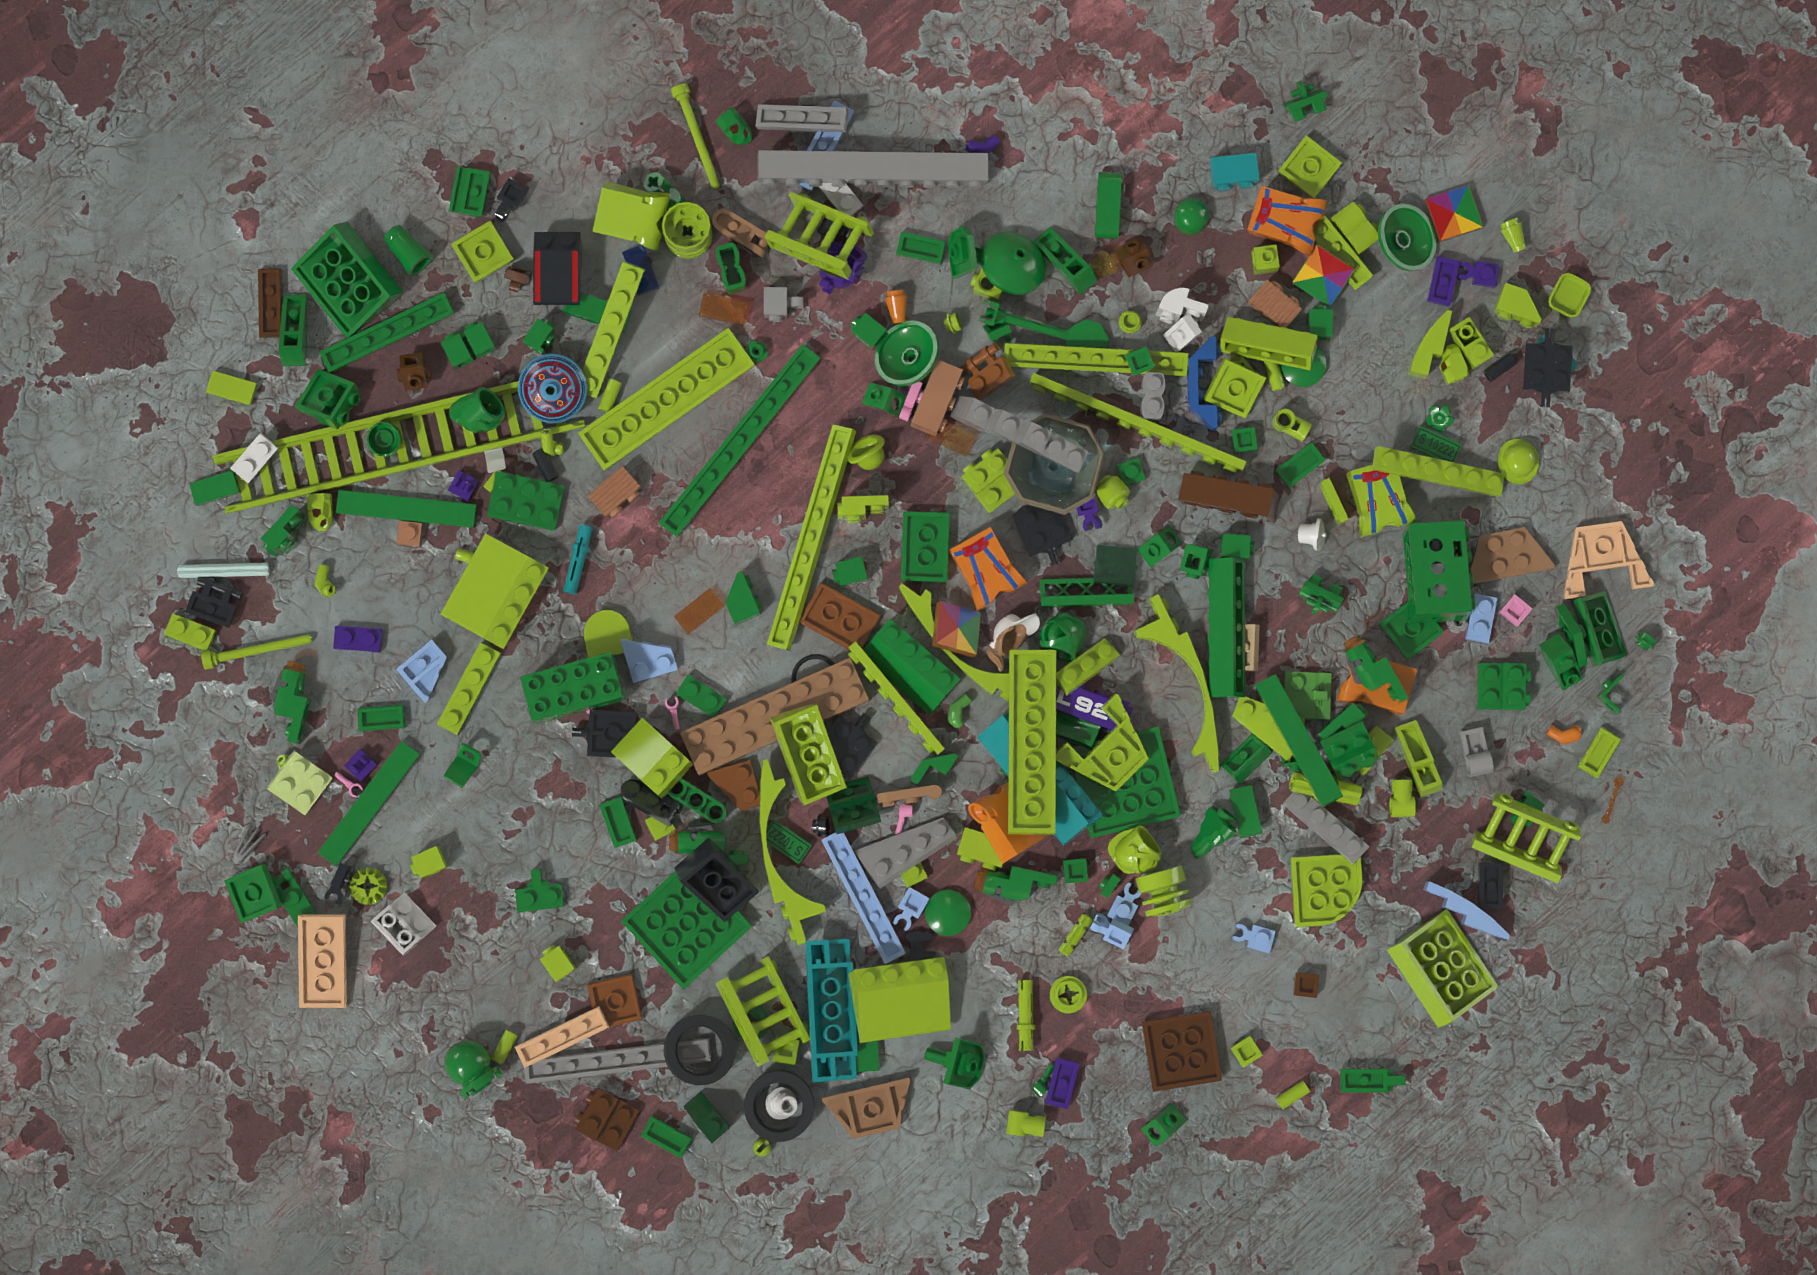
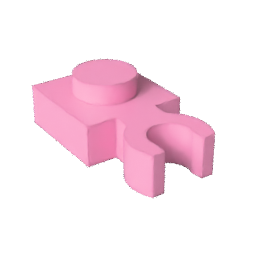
M921 382L912 384L899 419L908 422L915 403L920 402L924 390L921 389Z

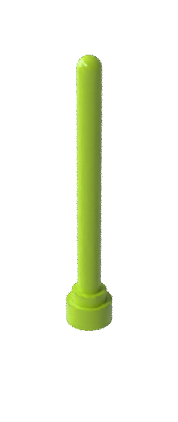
M688 83L679 84L670 89L672 96L681 104L710 185L713 189H718L720 183L689 102L690 89Z
M307 634L220 653L207 650L201 652V659L204 669L207 670L214 668L215 665L219 664L218 662L309 644L313 641V637Z

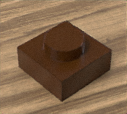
M1295 972L1293 995L1317 998L1319 975Z

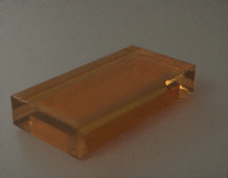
M704 293L699 316L744 326L749 303Z
M949 422L946 423L943 432L938 431L937 436L929 433L925 434V438L964 457L967 456L976 438L975 435Z
M709 588L677 613L674 618L689 635L720 611L724 605Z

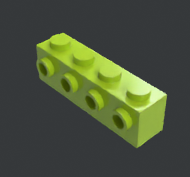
M1227 317L1221 336L1220 352L1311 370L1317 349L1318 335L1311 334L1310 332L1290 330L1286 327L1266 325L1262 322L1256 323L1241 318Z

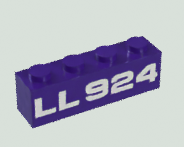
M1056 684V711L1099 725L1101 728L1109 731L1116 727L1111 718L1100 708L1109 700L1107 698L1108 694L1098 690L1091 693L1085 690L1086 686L1081 685L1067 696ZM1121 699L1122 705L1130 718L1133 708L1129 707L1130 702Z

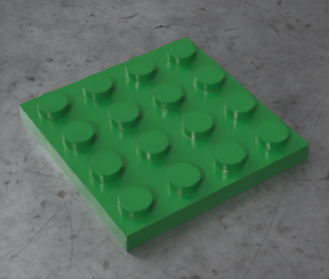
M1159 726L1136 732L1149 759L1117 791H1113L1073 770L1076 782L1103 815L1101 819L1088 827L1090 839L1136 828L1139 825L1144 826L1181 817ZM1083 746L1072 747L1082 758L1092 750Z
M676 871L621 920L625 927L683 990L753 927L739 911L727 921L721 920L679 881Z

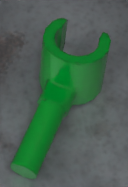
M1049 1064L1043 1076L1032 1086V1090L1038 1097L1042 1096L1049 1089L1044 1082L1054 1069V1066Z

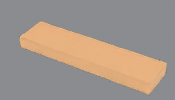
M599 1006L516 1046L515 1049L524 1068L609 1028V1025Z

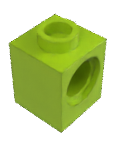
M1277 245L1253 248L1251 256L1254 275L1278 271L1280 266Z
M981 268L980 273L975 272L970 284L974 286L972 293L998 303L1003 291L996 286L990 290H986L981 286L982 281L988 279Z
M439 846L411 857L413 861L410 863L411 870L415 876L419 875L421 879L448 868Z
M552 945L542 952L544 956L540 961L555 982L560 981L577 969L561 946L555 948Z

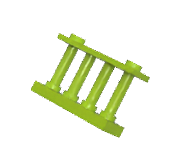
M790 191L788 196L795 206L780 231H777V233L770 230L767 231L764 238L769 247L848 279L852 271L848 265L847 258L861 233L871 237L874 234L869 221L860 216L855 218L813 201L804 193L796 194ZM802 210L814 213L800 239L796 241L790 239L788 235ZM822 217L834 221L821 245L816 247V249L809 247L808 242ZM844 225L853 229L840 254L835 257L829 255L827 251L841 226Z
M1494 792L1492 805L1497 806L1486 831L1482 833L1475 831L1472 837L1471 848L1558 884L1562 876V866H1559L1558 862L1570 838L1580 840L1581 828L1573 821L1561 820L1518 802L1506 793L1499 794ZM1505 811L1518 815V818L1507 841L1502 842L1495 839L1494 834ZM1527 820L1539 824L1540 827L1529 849L1524 851L1516 848L1515 844ZM1551 829L1562 835L1550 859L1545 860L1538 857L1537 852L1548 830Z
M769 956L760 960L762 968L736 981H730L726 977L715 983L757 1067L770 1061L768 1058L770 1052L798 1038L802 1044L810 1040V1030L805 1022H801L777 974L779 972L778 966L773 959L770 960ZM768 976L773 986L772 989L746 1002H740L736 994L739 989ZM777 996L779 997L784 1009L757 1023L750 1022L747 1016L749 1010ZM789 1017L795 1030L767 1044H761L757 1036L760 1031Z

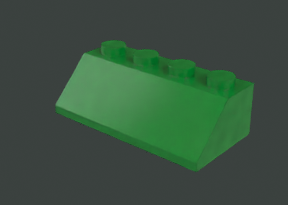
M891 619L884 624L863 650L892 684L929 715L932 714L960 681L957 675Z

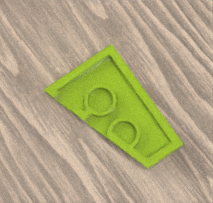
M1246 696L1245 698H1239L1232 717L1290 762L1292 753L1265 704ZM1300 717L1301 721L1304 724L1306 719Z

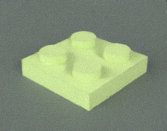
M294 750L266 788L306 815L332 780V776Z

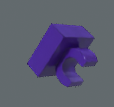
M458 470L448 491L469 502L479 481Z
M359 749L344 766L362 782L378 764L362 749Z

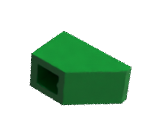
M742 571L737 572L725 602L735 626L761 615L759 609L763 608L758 595L753 597L749 589L754 587L749 575L744 576Z
M1559 633L1539 644L1544 661L1563 691L1583 680L1573 649Z

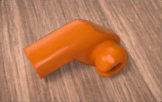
M1551 725L1546 735L1561 744H1569L1581 738L1582 729L1578 725H1572L1570 729L1562 731Z

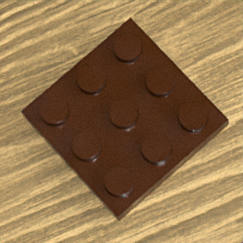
M1211 1011L1141 1022L1153 1092L1222 1081Z

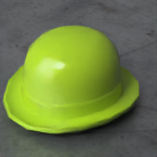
M875 434L860 438L852 445L848 461L851 464L857 463L864 470L877 468L884 461L885 457L882 448L885 444L884 438Z
M1511 439L1506 441L1499 450L1498 466L1500 472L1505 474L1504 478L1513 484H1524L1531 481L1536 475L1539 468V456L1531 443L1523 439Z

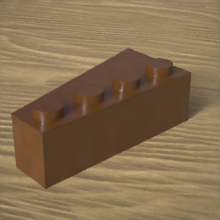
M1191 471L1190 474H1183L1178 500L1182 504L1210 510L1218 507L1217 510L1229 514H1235L1236 511H1240L1241 515L1252 519L1258 518V515L1265 516L1267 518L1266 522L1275 523L1280 496L1272 489L1270 484L1258 483V486L1250 485L1249 481L1244 479H1236L1233 482L1227 481L1225 476L1213 475V478L1205 477L1203 472Z

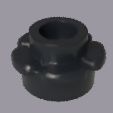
M821 814L812 821L813 833H816L818 837L828 835L830 831L829 818L822 817Z

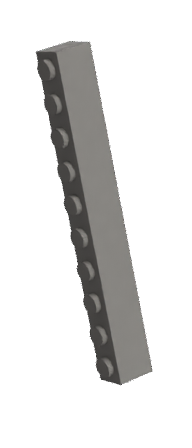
M758 150L757 182H763L764 186H775L776 183H786V186H799V183H809V186L819 187L822 186V183H832L833 187H843L845 183L855 184V187H867L868 184H877L878 187H891V184H900V187L911 188L914 187V184H923L925 188H935L937 185H946L947 188H959L960 185H969V188L977 189L982 188L988 182V153Z

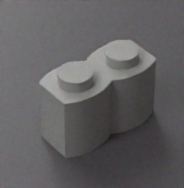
M1146 372L1141 382L1143 400L1140 405V417L1151 422H1159L1164 412L1162 394L1165 390V378L1163 373Z

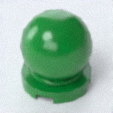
M462 1040L453 1044L448 1049L444 1058V1068L448 1077L454 1083L463 1085V1089L459 1093L464 1100L469 1098L470 1095L468 1093L472 1096L476 1095L492 1084L491 1080L495 1076L500 1078L503 1075L498 1066L490 1067L491 1058L488 1051L480 1043L473 1040Z

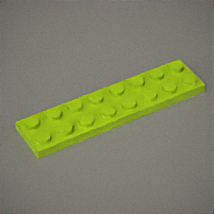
M727 328L578 432V435L602 469L606 471L755 367V364L731 330Z
M1009 650L1008 834L1055 835L1056 650Z

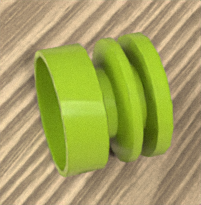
M683 202L669 208L662 222L666 245L673 254L680 258H698L711 246L713 234L709 216L702 207L695 203ZM687 231L690 233L692 231L693 235L691 237L689 235L685 236L684 232Z
M1182 865L1135 878L1139 893H1150L1151 895L1142 904L1153 903L1154 905L1153 909L1145 911L1146 917H1160L1182 911L1188 905L1193 904L1191 898L1185 900L1180 898V895L1189 893V889L1178 890L1177 888L1178 884L1186 880Z

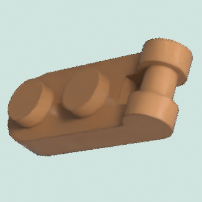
M719 209L713 214L712 224L718 232L748 249L756 256L763 258L766 253L765 249L768 246L764 238L766 232L730 210ZM755 236L761 239L758 245L752 243Z
M937 785L884 792L876 795L878 803H882L883 807L897 805L896 801L906 800V804L920 802L919 797L929 796L931 799L936 800L940 798L942 790Z

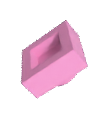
M1514 594L1499 613L1514 626L1518 627L1532 608Z

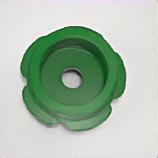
M761 341L750 342L745 350L753 363H760V361L765 360L768 356L767 346Z
M1643 631L1638 636L1635 635V638L1638 640L1635 643L1645 651H1648L1649 648L1655 649L1653 646L1657 641Z

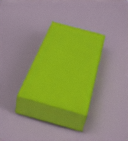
M212 371L206 393L251 406L258 384Z
M1330 478L1321 481L1319 486L1338 525L1345 523L1349 518Z
M1600 727L1577 767L1598 779L1620 743L1621 738Z

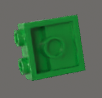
M317 369L294 407L297 411L312 416L320 423L338 430L341 424L345 425L348 422L349 411L352 406L359 404L361 391L355 383Z
M291 505L260 538L265 543L262 547L276 558L284 553L288 554L295 547L296 544L294 542L297 539L291 531L293 529L297 531L304 524L303 518L306 515L300 509Z
M1477 663L1476 710H1526V706H1530L1531 700L1530 692H1526V683H1530L1531 670L1526 669V664Z
M1349 704L1317 732L1314 737L1320 743V741L1361 722L1368 713L1360 704Z
M1362 721L1320 741L1338 780L1343 777L1349 778L1355 771L1364 767H1372L1376 761L1380 760Z

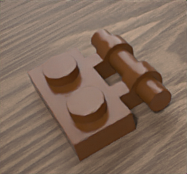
M997 343L985 346L975 357L971 356L960 367V369H963L964 374L972 371L974 376L967 381L978 400H983L1015 377L1006 357L1000 356L997 359L995 353L1000 350ZM987 360L989 365L982 369L980 364Z

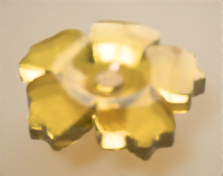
M1103 250L1097 252L1098 258H1094L1090 262L1091 268L1096 270V274L1104 278L1107 273L1109 275L1116 273L1118 269L1115 265L1117 264V255L1114 253L1109 255L1108 252Z

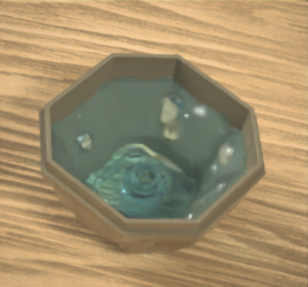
M1045 413L1030 421L1088 451V454L1079 473H1076L1050 459L1012 443L1004 476L1019 502L1065 515L1092 500L1104 462L1105 452L1090 426ZM1055 463L1058 469L1051 471L1049 465Z

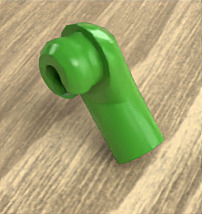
M965 693L949 706L948 721L954 728L963 726L962 710L972 702Z

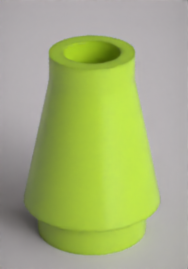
M1517 217L1500 223L1502 228L1500 231L1514 253L1527 248L1522 222H1519Z

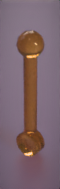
M1622 778L1614 780L1615 787L1606 814L1602 816V822L1605 824L1611 821L1610 814L1619 787L1624 784Z

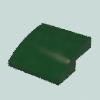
M869 776L845 782L847 788L826 796L836 834L881 822Z

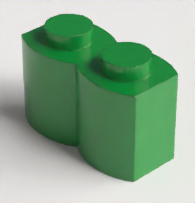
M733 242L717 246L716 258L722 271L725 290L729 295L746 291L745 274L740 266L741 262L737 247Z

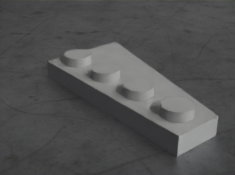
M940 818L857 849L854 853L877 886L882 888L957 839V836L946 820Z

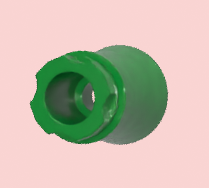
M395 225L383 237L389 249L395 254L410 277L423 271L433 260L434 255L416 241L401 225Z

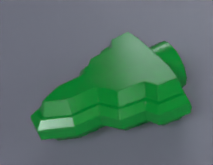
M1214 806L1209 807L1205 812V819L1200 825V833L1194 839L1191 846V854L1198 859L1209 853L1214 846H1219L1225 840L1228 841L1237 833L1232 825L1236 818L1223 807H1220L1219 810Z

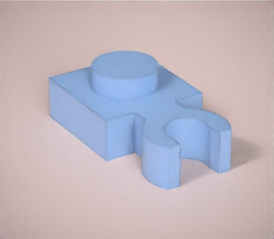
M1131 883L1125 885V895L1123 898L1118 895L1116 896L1107 914L1108 917L1126 925H1129L1138 905L1132 902L1141 895L1139 890L1134 895L1129 893Z
M909 887L898 908L904 911L895 917L893 924L896 925L898 920L903 918L907 921V925L904 928L907 931L911 926L910 918L912 916L919 918L929 898Z
M1243 924L1235 925V927L1242 929L1243 934L1241 937L1232 936L1234 941L1248 940L1246 947L1270 953L1276 931L1252 925L1251 931H1249Z

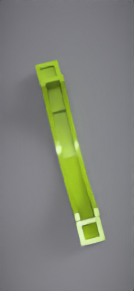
M901 583L899 590L905 601L933 640L934 621L931 611V593L925 590L920 597ZM941 649L964 674L992 696L998 689L1001 691L999 696L1009 702V673L998 674L978 670L958 659L951 651Z
M1159 594L1149 598V602L1158 620L1135 630L1134 634L1137 639L1153 641L1171 649L1194 672L1203 695L1204 719L1200 735L1191 752L1194 757L1203 753L1213 774L1219 771L1218 745L1213 707L1203 669L1188 633L1185 632L1178 635L1177 631L1180 628L1175 618L1170 619L1167 611L1170 608L1164 597L1160 598Z
M764 759L762 760L759 806V824L764 865L774 903L784 902V905L780 906L784 920L789 918L791 927L787 928L791 942L796 940L797 945L805 943L806 938L800 920L826 912L823 904L804 898L789 888L778 875L771 862L766 841L767 820L776 797L786 784L784 778L774 780L769 761Z

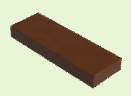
M258 269L259 338H279L283 305L282 269Z

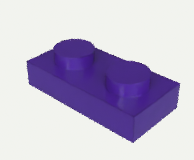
M1436 257L1427 302L1450 306L1460 261Z
M335 626L333 649L381 653L382 629Z
M1056 1058L1045 1101L1046 1104L1068 1109L1079 1063Z

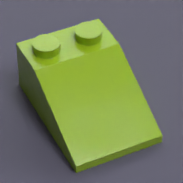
M643 718L611 751L660 798H663L693 765L691 761Z

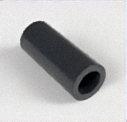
M1508 353L1485 369L1483 373L1487 380L1492 382L1517 365V361L1511 353Z
M542 448L532 453L546 482H551L559 477L548 454Z

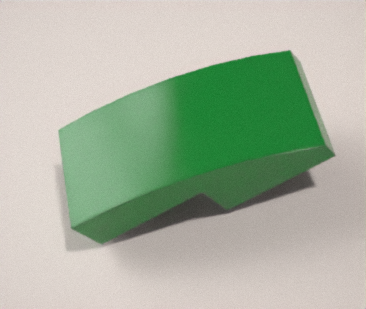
M1252 785L1229 790L1240 839L1263 834Z

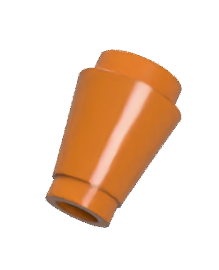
M905 290L887 291L885 300L892 323L905 322L907 309Z

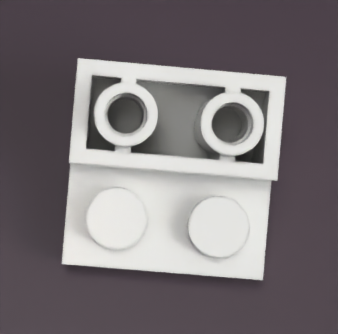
M1177 288L1171 290L1163 297L1156 316L1160 317L1159 320L1172 324L1173 321L1178 322L1181 314L1187 315L1188 313L1196 322L1198 320L1202 321L1209 305L1187 298L1188 288Z
M405 892L371 921L403 956L415 948L436 927Z

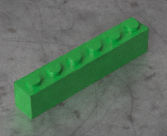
M1235 557L1209 559V566L1207 568L1209 576V589L1207 592L1209 599V612L1207 616L1209 622L1208 690L1212 698H1245V559Z

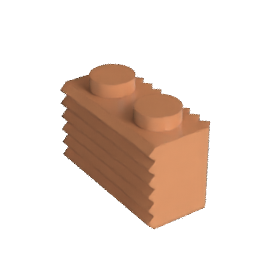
M1266 280L1248 301V304L1274 326L1287 328L1301 312L1302 308L1299 306L1301 303L1292 295L1288 297L1281 292L1283 288L1277 282Z
M621 466L587 496L606 518L609 516L614 518L623 510L621 506L627 501L631 503L639 497L640 493L638 491L642 488L627 470Z

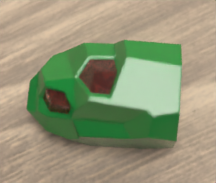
M734 107L729 108L716 120V125L732 143L741 146L751 142L752 131Z

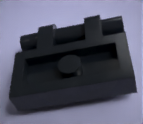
M198 577L196 585L204 587L202 593L192 591L185 613L230 628L238 608L235 605L229 604L232 597L240 600L243 591L235 589V586L231 584L224 585L218 583L216 579L211 577ZM216 591L223 594L222 599L218 600L210 597L211 592Z

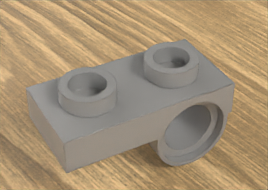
M1483 727L1459 732L1468 776L1473 777L1492 773L1494 766L1491 754L1487 748Z

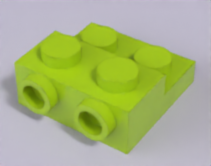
M992 448L981 455L983 459L977 465L972 462L962 470L965 473L961 477L989 514L1015 495L1004 476L1007 459L999 448L995 451Z
M888 495L842 497V503H837L838 519L847 520L848 524H860L861 520H866V510H870V514H883L884 510H889Z

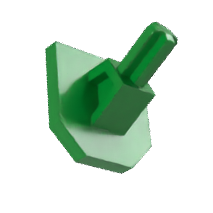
M960 226L951 231L947 244L952 279H958L978 269V264L981 265L980 255L983 246L974 243V236L967 226Z
M955 1038L952 1051L946 1052L928 1047L924 1056L926 1061L941 1064L947 1068L943 1081L944 1084L971 1089L980 1080L986 1058L982 1044Z

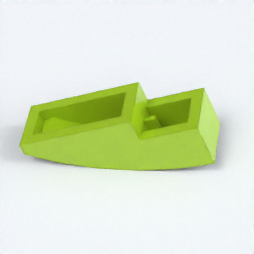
M1447 310L1424 335L1412 357L1407 375L1423 379L1428 376L1432 357L1439 359L1443 354L1452 311Z
M1417 720L1395 727L1403 755L1420 798L1441 791L1443 783Z

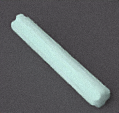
M268 563L179 565L177 568V574L180 578L268 576L270 572Z

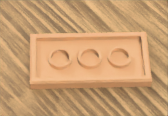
M299 914V1008H346V914Z

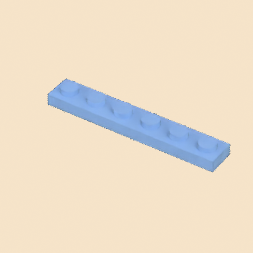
M835 832L822 839L821 841L884 963L887 964L906 954L845 834H836Z

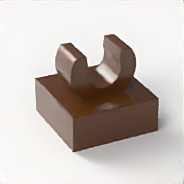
M509 266L504 274V278L511 280L509 290L518 292L521 289L522 283L526 284L530 281L532 271Z

